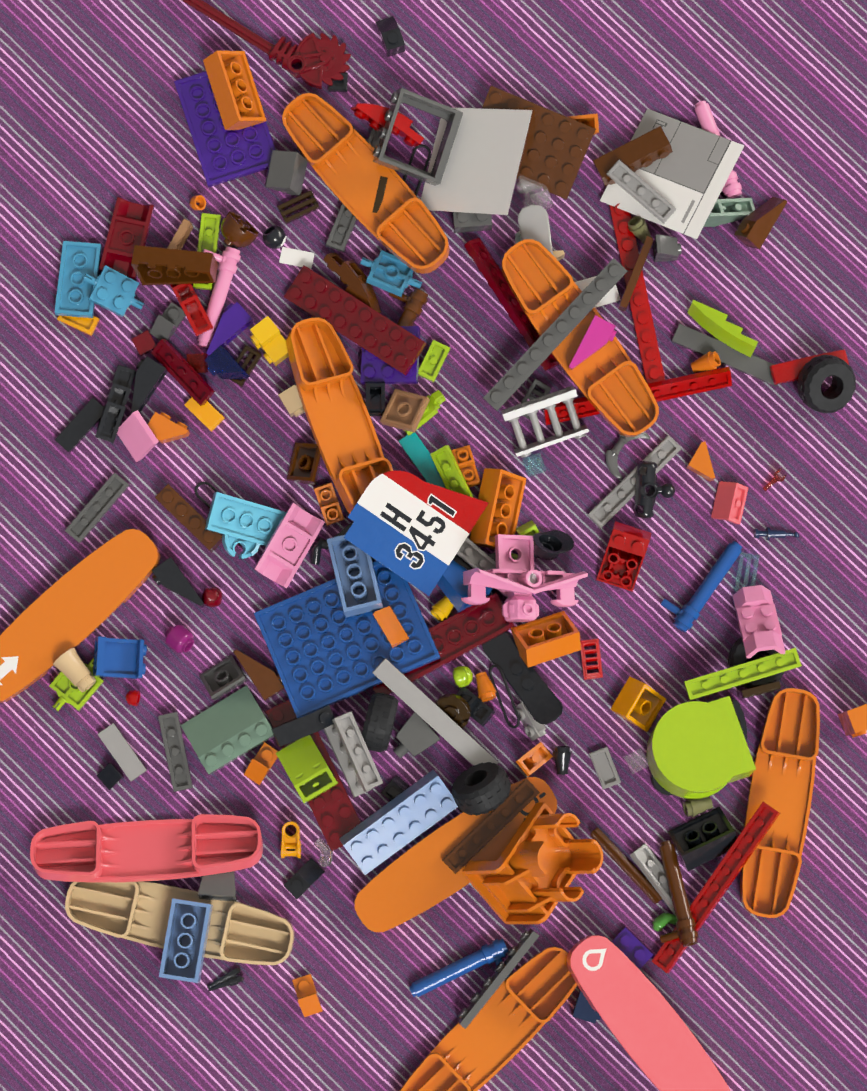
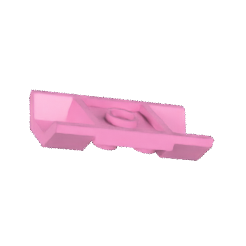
M292 502L263 550V554L254 569L275 583L287 588L325 522Z
M762 585L742 587L733 595V602L746 658H751L758 651L773 649L780 654H785L782 632L771 591Z

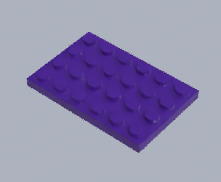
M206 71L174 81L208 188L268 169L271 152L275 150L266 121L240 130H225Z

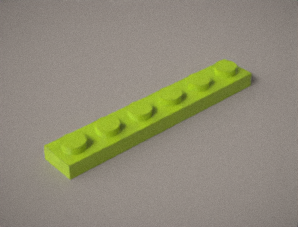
M796 648L786 650L785 654L776 653L684 681V685L690 701L792 670L802 665Z

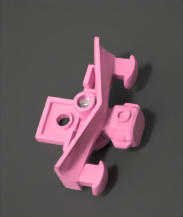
M495 535L496 569L486 571L474 568L463 572V585H468V597L461 598V600L469 605L485 604L490 600V598H486V587L498 589L503 595L508 597L504 604H502V615L507 622H530L537 619L539 616V605L533 598L532 593L556 590L557 600H551L552 605L557 607L576 605L579 600H575L574 587H576L579 579L588 577V573L585 571L565 573V571L534 570L533 536ZM512 550H516L518 552L517 560H514L512 558Z

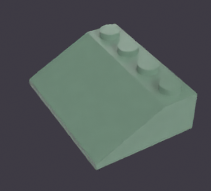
M247 685L181 725L209 775L274 737L271 730L272 726Z

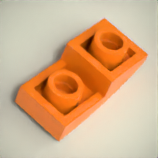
M470 445L451 450L468 487L480 485L481 482Z
M332 482L314 487L313 489L326 526L344 520Z

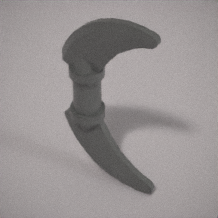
M643 432L635 437H626L619 434L618 442L611 450L606 451V464L613 476L620 480L623 478L617 463L619 452L628 441L637 438L649 440L651 437L647 433Z

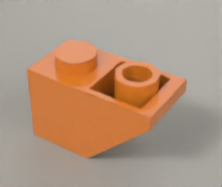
M155 412L148 426L160 443L163 444L189 436L188 426L179 421L174 423L170 420L171 417L163 412L160 414Z

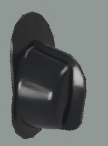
M547 531L536 533L533 536L535 558L551 561L560 553L568 552L574 547L573 539L562 531Z

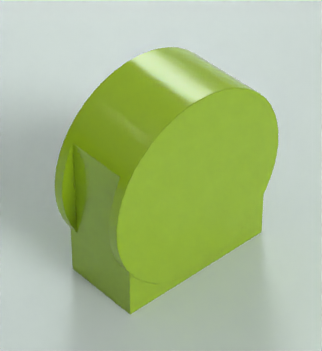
M730 696L708 703L701 701L685 702L671 708L659 720L648 740L647 762L653 777L666 791L681 798L702 799L719 792L726 784L749 777L756 770Z

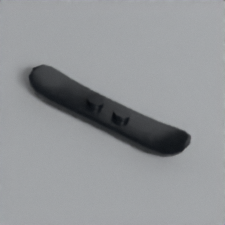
M508 632L482 644L485 654L494 665L496 664L501 667L506 680L536 722L547 725L555 721L562 714V703L535 669L526 666L520 657L515 641Z

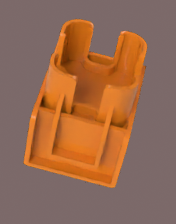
M539 802L535 804L497 861L468 862L462 874L505 924H541L548 919L558 902H575L581 898L584 890L581 887H569L577 874L596 873L603 863V851L596 840L574 839L566 828L578 827L580 824V820L574 814H554L545 802Z

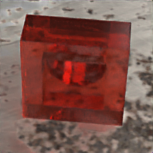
M207 353L187 354V362L197 373L208 372Z

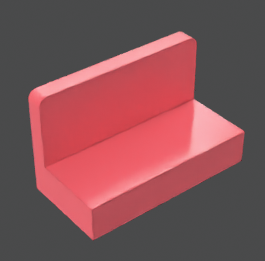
M720 481L711 518L740 524L748 487L735 482Z

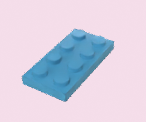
M63 241L55 315L93 318L95 303L88 300L93 285L84 281L83 278L86 273L95 278L98 277L101 244Z

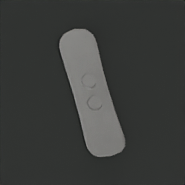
M530 205L522 208L518 215L521 239L539 241L553 255L549 218L546 209L540 205Z

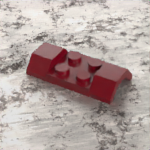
M117 197L99 270L102 271L106 265L131 279L136 278L137 274L131 265L134 246H145L154 205L132 203Z

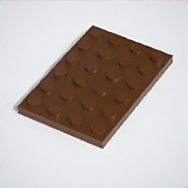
M491 85L482 109L532 110L516 179L567 200L596 128Z

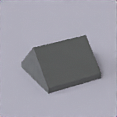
M272 150L265 187L297 197L300 196L307 160L298 152Z
M232 655L199 675L214 701L248 681Z

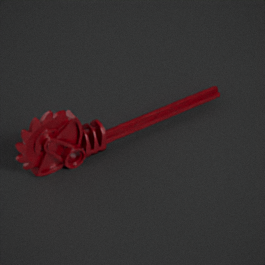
M181 0L268 54L270 61L276 60L277 65L282 63V68L288 71L292 77L301 78L311 87L322 89V82L332 86V80H343L344 78L340 73L350 69V66L345 64L349 61L351 54H344L346 43H342L339 46L335 35L330 40L323 33L320 34L321 39L316 38L315 34L311 33L299 45L295 44L293 47L291 46L292 41L290 40L285 43L286 37L282 36L277 44L273 45L202 0ZM299 63L302 65V67L300 69H294L293 65Z

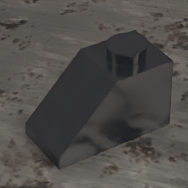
M394 16L377 21L376 25L387 57L405 52V43Z

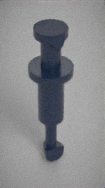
M769 527L766 528V531L754 529V538L763 536L766 540H770V538H785L786 536L799 537L798 532L786 533L785 530H770Z

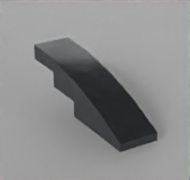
M117 365L95 437L114 443L136 374L135 370Z

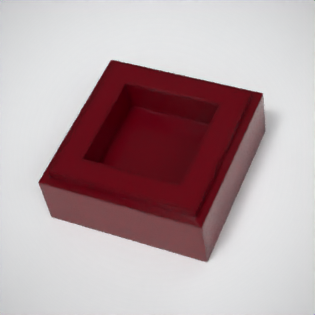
M148 330L131 339L140 356L145 355L156 347Z

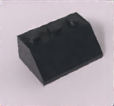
M720 806L667 831L687 871L727 853L737 839L735 830Z

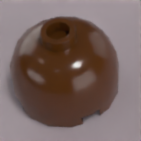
M229 211L221 223V233L225 237L224 242L230 247L234 245L240 248L247 247L257 238L258 231L247 220L244 222L240 219L241 216L239 214Z

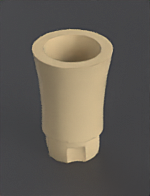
M74 647L63 653L53 663L82 693L91 688L96 682V679L91 675V671L83 663Z

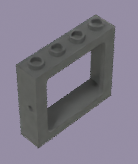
M400 88L392 93L390 99L392 104L384 117L386 123L379 132V144L373 150V162L431 185H438L441 183L463 112ZM401 103L447 121L430 173L385 155L386 146Z

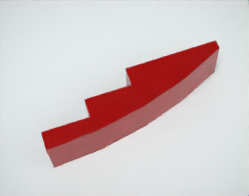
M171 284L170 286L196 337L213 329L192 285Z
M844 349L771 365L770 370L774 385L798 381V376L803 366L812 358L821 355L836 356L849 365L846 351Z

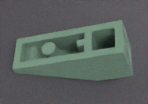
M752 198L717 199L703 227H715L744 219L755 210Z

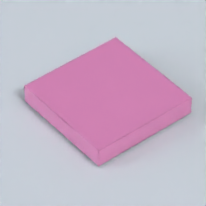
M138 410L133 412L124 421L117 432L136 462L142 460L159 442Z

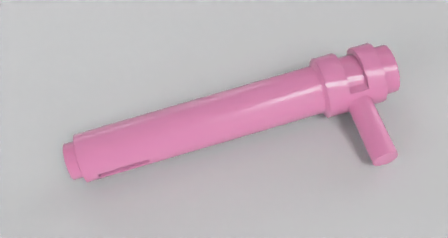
M706 101L695 104V112L702 130L720 136L709 104ZM733 169L722 189L728 199L736 198L742 194L741 184L738 183L737 173Z
M226 247L222 255L206 249L203 250V252L213 253L216 261L219 262L218 275L206 310L213 329L198 336V345L209 348L218 327L233 274H236L238 268L236 264L241 258L240 251L232 247Z

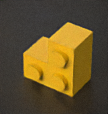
M269 316L250 329L252 343L257 349L261 348L265 352L263 357L269 364L273 363L277 366L289 357L286 340Z

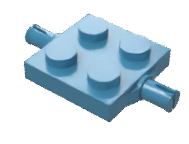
M381 250L379 256L374 261L364 257L361 260L360 264L370 268V274L366 283L399 297H402L404 290L409 285L420 289L423 283L412 278L414 272L412 269L401 262L395 255Z
M106 265L97 278L87 273L83 278L84 281L93 285L88 300L120 317L124 316L130 305L140 310L144 305V302L134 298L139 282Z

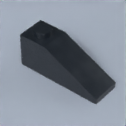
M148 356L144 360L141 359L136 367L138 370L135 377L131 414L137 410L141 413L168 372L165 367Z
M171 557L152 570L155 574L152 578L158 586L162 584L164 588L202 608L206 606Z
M326 705L298 718L295 717L271 730L280 747L333 725L332 720L334 716L330 706Z

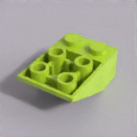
M310 735L300 738L276 753L303 803L309 802L338 784Z

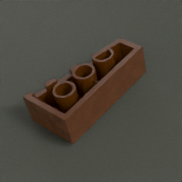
M139 245L134 246L131 262L142 285L215 283L218 263L213 253Z

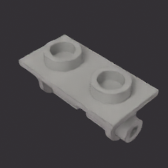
M523 702L516 706L525 733L531 741L547 734L545 726L533 719V716Z

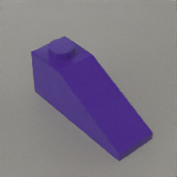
M238 302L235 304L231 303L224 309L225 313H223L207 350V355L210 359L253 323V319Z

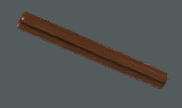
M596 827L590 833V836L599 843L602 849L654 904H657L662 897L652 884L612 841Z

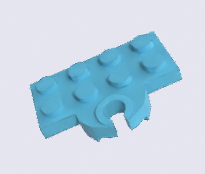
M214 492L205 529L222 534L223 547L232 557L236 554V544L240 543L243 551L239 554V559L253 556L258 551L260 545L266 546L281 519L284 518L287 512Z

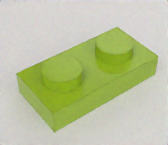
M433 340L418 370V376L434 383L450 351V347Z

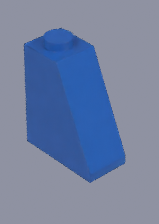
M452 560L437 585L456 610L460 612L472 606L461 600V598L468 597V585H463V572L467 571V569ZM486 587V598L493 588Z

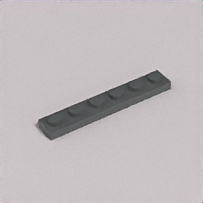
M530 928L529 931L526 930L519 938L521 941L516 947H511L507 953V959L504 962L501 961L495 968V974L492 977L489 976L482 985L484 988L480 993L476 992L470 1000L472 1003L468 1008L461 1010L457 1021L465 1029L468 1027L537 940L539 935Z

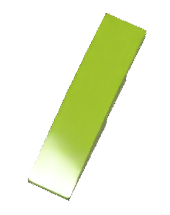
M695 300L692 301L687 313L702 328L729 347L751 358L758 341L742 335L743 328L726 321L727 314Z

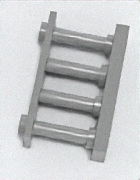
M573 386L501 410L504 421H509L512 424L519 448L514 449L517 457H527L533 451L573 437L575 439L582 438L586 435L585 433L589 432L586 425H580L573 404L574 397H577ZM560 402L566 404L574 428L566 432H562L554 408L555 404ZM542 408L548 411L555 432L554 436L544 438L536 414L538 413L537 410ZM525 414L530 417L537 438V442L526 445L518 421L520 419L519 416Z
M352 712L334 718L332 720L334 724L324 728V731L352 795L357 797L383 784V781Z

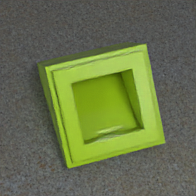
M532 520L516 528L518 535L534 536L536 533H540Z

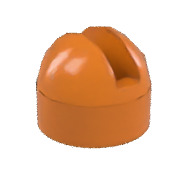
M195 195L190 199L189 205L193 210H203L206 206V200L202 195Z

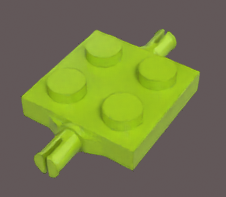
M94 658L88 663V665L85 664L86 667L91 671L92 676ZM60 672L49 685L60 697L52 707L59 711L65 703H68L80 711L104 681L100 677L93 676L96 679L95 684L82 693L77 686L75 687Z

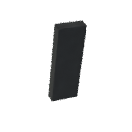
M92 398L59 434L55 441L70 453L98 423L104 407Z

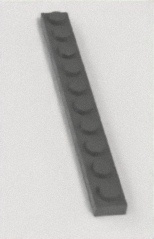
M613 258L483 399L493 409L498 411L627 273V270Z

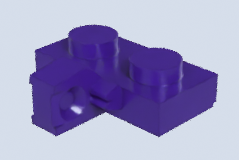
M626 927L612 940L639 969L653 956Z

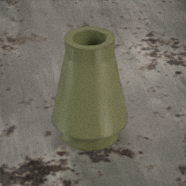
M635 216L630 219L628 229L642 244H644L647 236L652 238L644 218Z
M710 797L686 799L682 803L683 811L687 817H694L713 808Z

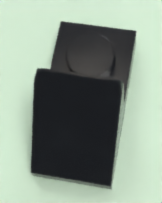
M366 381V408L370 416H382L385 411V381Z
M311 858L283 886L298 899L325 871Z

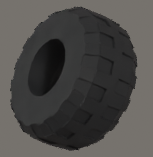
M825 354L814 357L803 366L799 373L797 382L798 394L811 409L826 414L834 413L844 408L852 399L856 388V377L851 366L836 356ZM832 376L831 386L826 391L821 392L823 381L827 377Z
M742 637L730 649L728 655L729 668L746 663ZM774 649L761 651L766 656L779 653ZM784 672L742 684L741 686L750 689L777 682L781 679Z
M384 693L372 694L362 731V736L368 750L376 752L387 750L399 702L395 696Z
M491 762L479 763L469 767V769L463 771L455 779L452 786V796L458 808L468 815L485 814L498 808L499 805L505 802V799L509 796L511 783L505 770L500 765Z

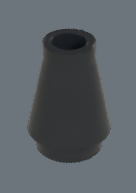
M570 746L554 747L553 756L557 774H568L572 753Z

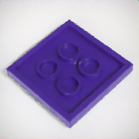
M401 326L420 339L419 326ZM362 348L361 384H366V381H385V384H418L419 356L408 374L404 375Z

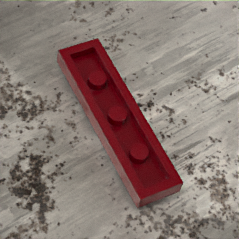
M161 339L151 354L200 406L205 405L215 391L166 339Z

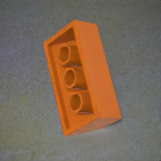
M215 51L203 60L225 130H240L267 121L245 51Z
M484 468L478 499L489 504L471 530L470 540L475 545L495 550V535H515L527 478L502 469Z

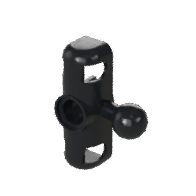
M640 461L637 465L634 514L639 518L648 519L654 516L653 506H655V498L658 494H661L664 498H671L675 494V487L670 483L657 486L656 468H658V465L652 461ZM640 467H646V475L640 474ZM649 486V492L645 494V488ZM638 505L644 506L643 513L637 512Z

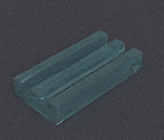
M740 553L735 591H739L742 588L739 585L744 557L747 558L743 587H747L751 559H754L750 586H755L760 555Z

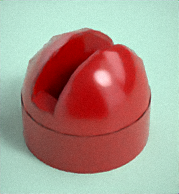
M131 690L127 692L125 699L129 705L138 706L140 691Z

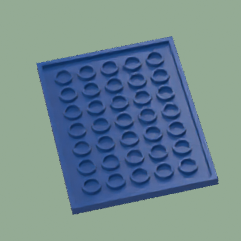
M378 561L373 562L383 608L391 607L409 637L408 640L394 648L391 647L373 617L372 613L375 611L350 617L345 616L336 578L254 613L297 718L383 683L372 671L385 658L402 674L440 659L438 650L408 582Z

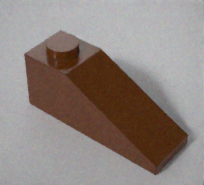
M772 197L746 216L739 224L734 235L747 247L760 249L788 201Z
M238 650L233 651L265 701L285 689L279 674L276 675L274 671Z

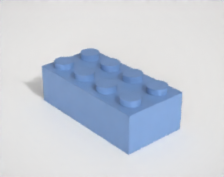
M345 535L327 539L345 616L350 617L383 609L371 556L344 539Z
M172 898L159 977L200 983L213 905Z

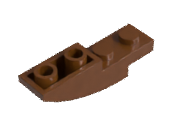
M337 253L327 254L323 260L331 271L336 272L340 276V280L344 284L349 285L345 291L381 313L374 289L371 284L366 283L367 276L354 260L344 261Z

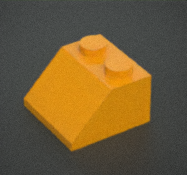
M629 676L610 710L648 732L666 698L647 684Z

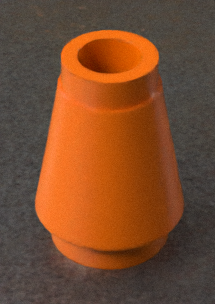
M709 351L694 362H691V368L694 373L714 370L721 365L720 357L715 351Z
M481 672L476 674L478 698H481L482 702L496 698L495 693L497 691L487 673Z

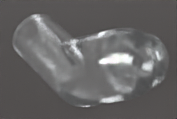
M319 838L314 843L321 851L319 864L322 867H327L332 862L333 851L323 839Z

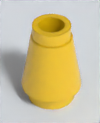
M445 595L432 606L430 613L437 620L443 621L450 614L453 604Z

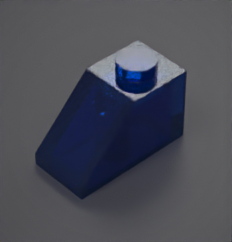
M222 345L205 359V362L209 365L207 369L213 376L218 375L221 379H248L250 377Z

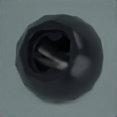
M272 225L263 232L262 239L267 247L279 249L286 241V234L281 227Z

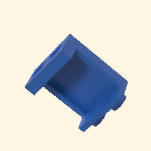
M95 637L93 676L142 678L146 671L143 656H146L147 645L144 644V640Z

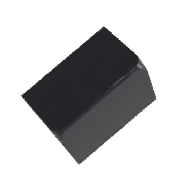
M109 763L97 775L109 790L124 778L112 763Z
M396 775L381 793L391 801L410 786Z

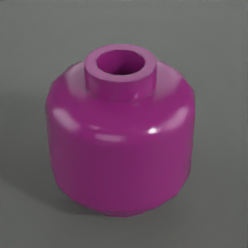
M183 625L171 626L166 631L165 642L175 652L186 653L192 648L194 635Z

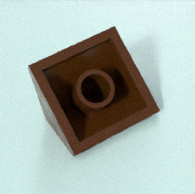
M295 442L287 480L316 486L322 461L317 444Z

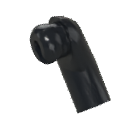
M320 538L313 546L311 564H320L322 549H329L327 539Z

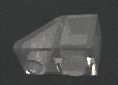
M522 175L518 176L516 187L519 194L524 196V207L540 205L546 210L553 207V201L546 185Z

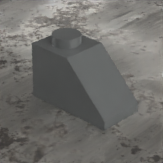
M655 236L653 242L654 262L677 261L679 255H681V243L677 242L676 237Z

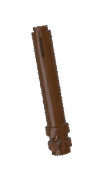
M417 288L409 296L402 294V297L389 293V296L405 303L404 311L397 325L413 326L415 320L423 311V305L425 306L428 301V294Z
M671 841L662 842L659 849L677 923H675L677 930L661 935L660 940L662 943L679 938L683 947L698 944L697 939L699 936L694 928L696 924L695 920L692 919L675 846Z

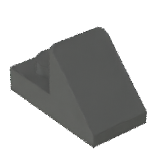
M171 302L162 316L160 314L157 316L150 334L158 340L166 339L168 341L186 317L184 311Z

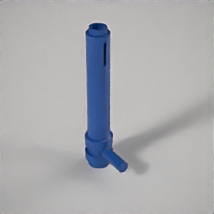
M732 541V543L727 545L691 599L681 609L666 599L662 601L661 605L676 615L673 625L677 629L686 633L687 630L692 628L693 621L699 618L700 611L741 554L742 546Z
M503 938L500 940L495 939L492 941V944H485L481 946V949L412 982L409 989L413 997H420L487 963L495 962L497 966L503 961L502 958L506 957L505 954L509 951Z

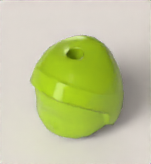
M459 666L453 669L455 684L458 687H465L472 682L473 673L467 666Z

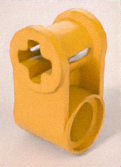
M289 821L282 827L281 859L285 857L301 859L300 826L294 821ZM288 825L296 827L295 835L291 836L286 833Z

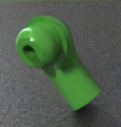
M669 913L660 914L653 921V929L660 932L668 923L676 925V916Z

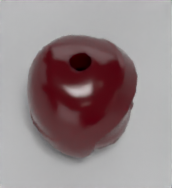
M219 588L204 589L202 600L207 607H217L222 602L223 595Z

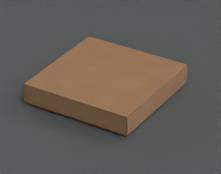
M395 389L380 422L383 425L415 433L430 400L426 396Z

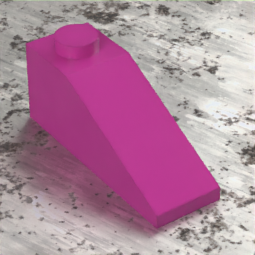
M595 315L569 365V369H574L607 344L608 340L612 342L617 333L614 330L616 326Z

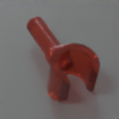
M782 468L777 469L772 480L763 487L765 491L777 481L782 482L785 479L787 473L783 477L778 476Z

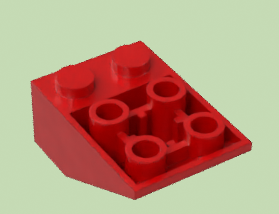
M615 521L596 580L633 592L652 533Z

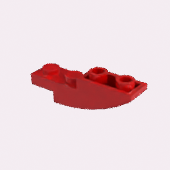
M357 103L351 107L356 117L370 123L369 126L376 131L381 130L385 126L386 120H384L387 110L390 109L368 103ZM398 112L391 133L401 136L404 139L403 141L411 147L420 145L424 138L410 128L413 121Z

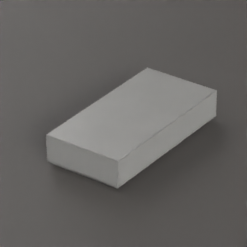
M607 747L589 753L603 790L621 783Z

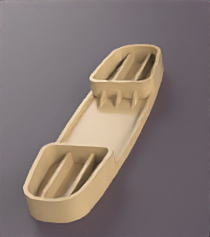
M145 881L73 882L67 892L65 910L73 922L117 938H124L164 949L172 898L213 905L204 955L206 958L255 965H277L289 957L293 948L294 929L287 919L240 902L199 899L198 892L189 889Z

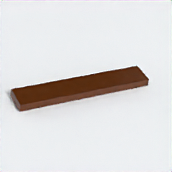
M526 778L505 799L503 804L494 809L442 861L456 874L540 792Z

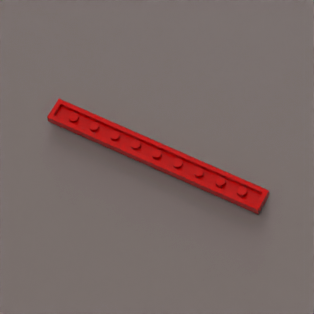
M619 204L615 207L609 205L620 262L627 270V273L624 275L625 286L627 287L639 257L635 235L628 229L631 214L617 208ZM641 271L629 305L644 377L648 384L665 380L643 271Z
M729 367L648 383V386L656 402L730 387L732 386L731 370ZM586 397L573 400L578 418L600 414ZM563 402L555 404L554 408L559 422L571 420L566 404ZM543 408L545 423L550 425L552 423L548 411Z
M764 801L690 905L692 919L695 920L696 927H694L695 931L698 932L780 815L777 810ZM679 938L665 942L651 962L669 974L687 947H683Z

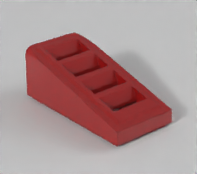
M599 639L580 641L584 680L603 678ZM595 645V649H584L585 646ZM596 653V657L585 658V654ZM597 661V665L586 666V662ZM598 669L596 673L587 674V670Z

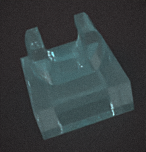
M541 453L522 459L528 478L546 472Z

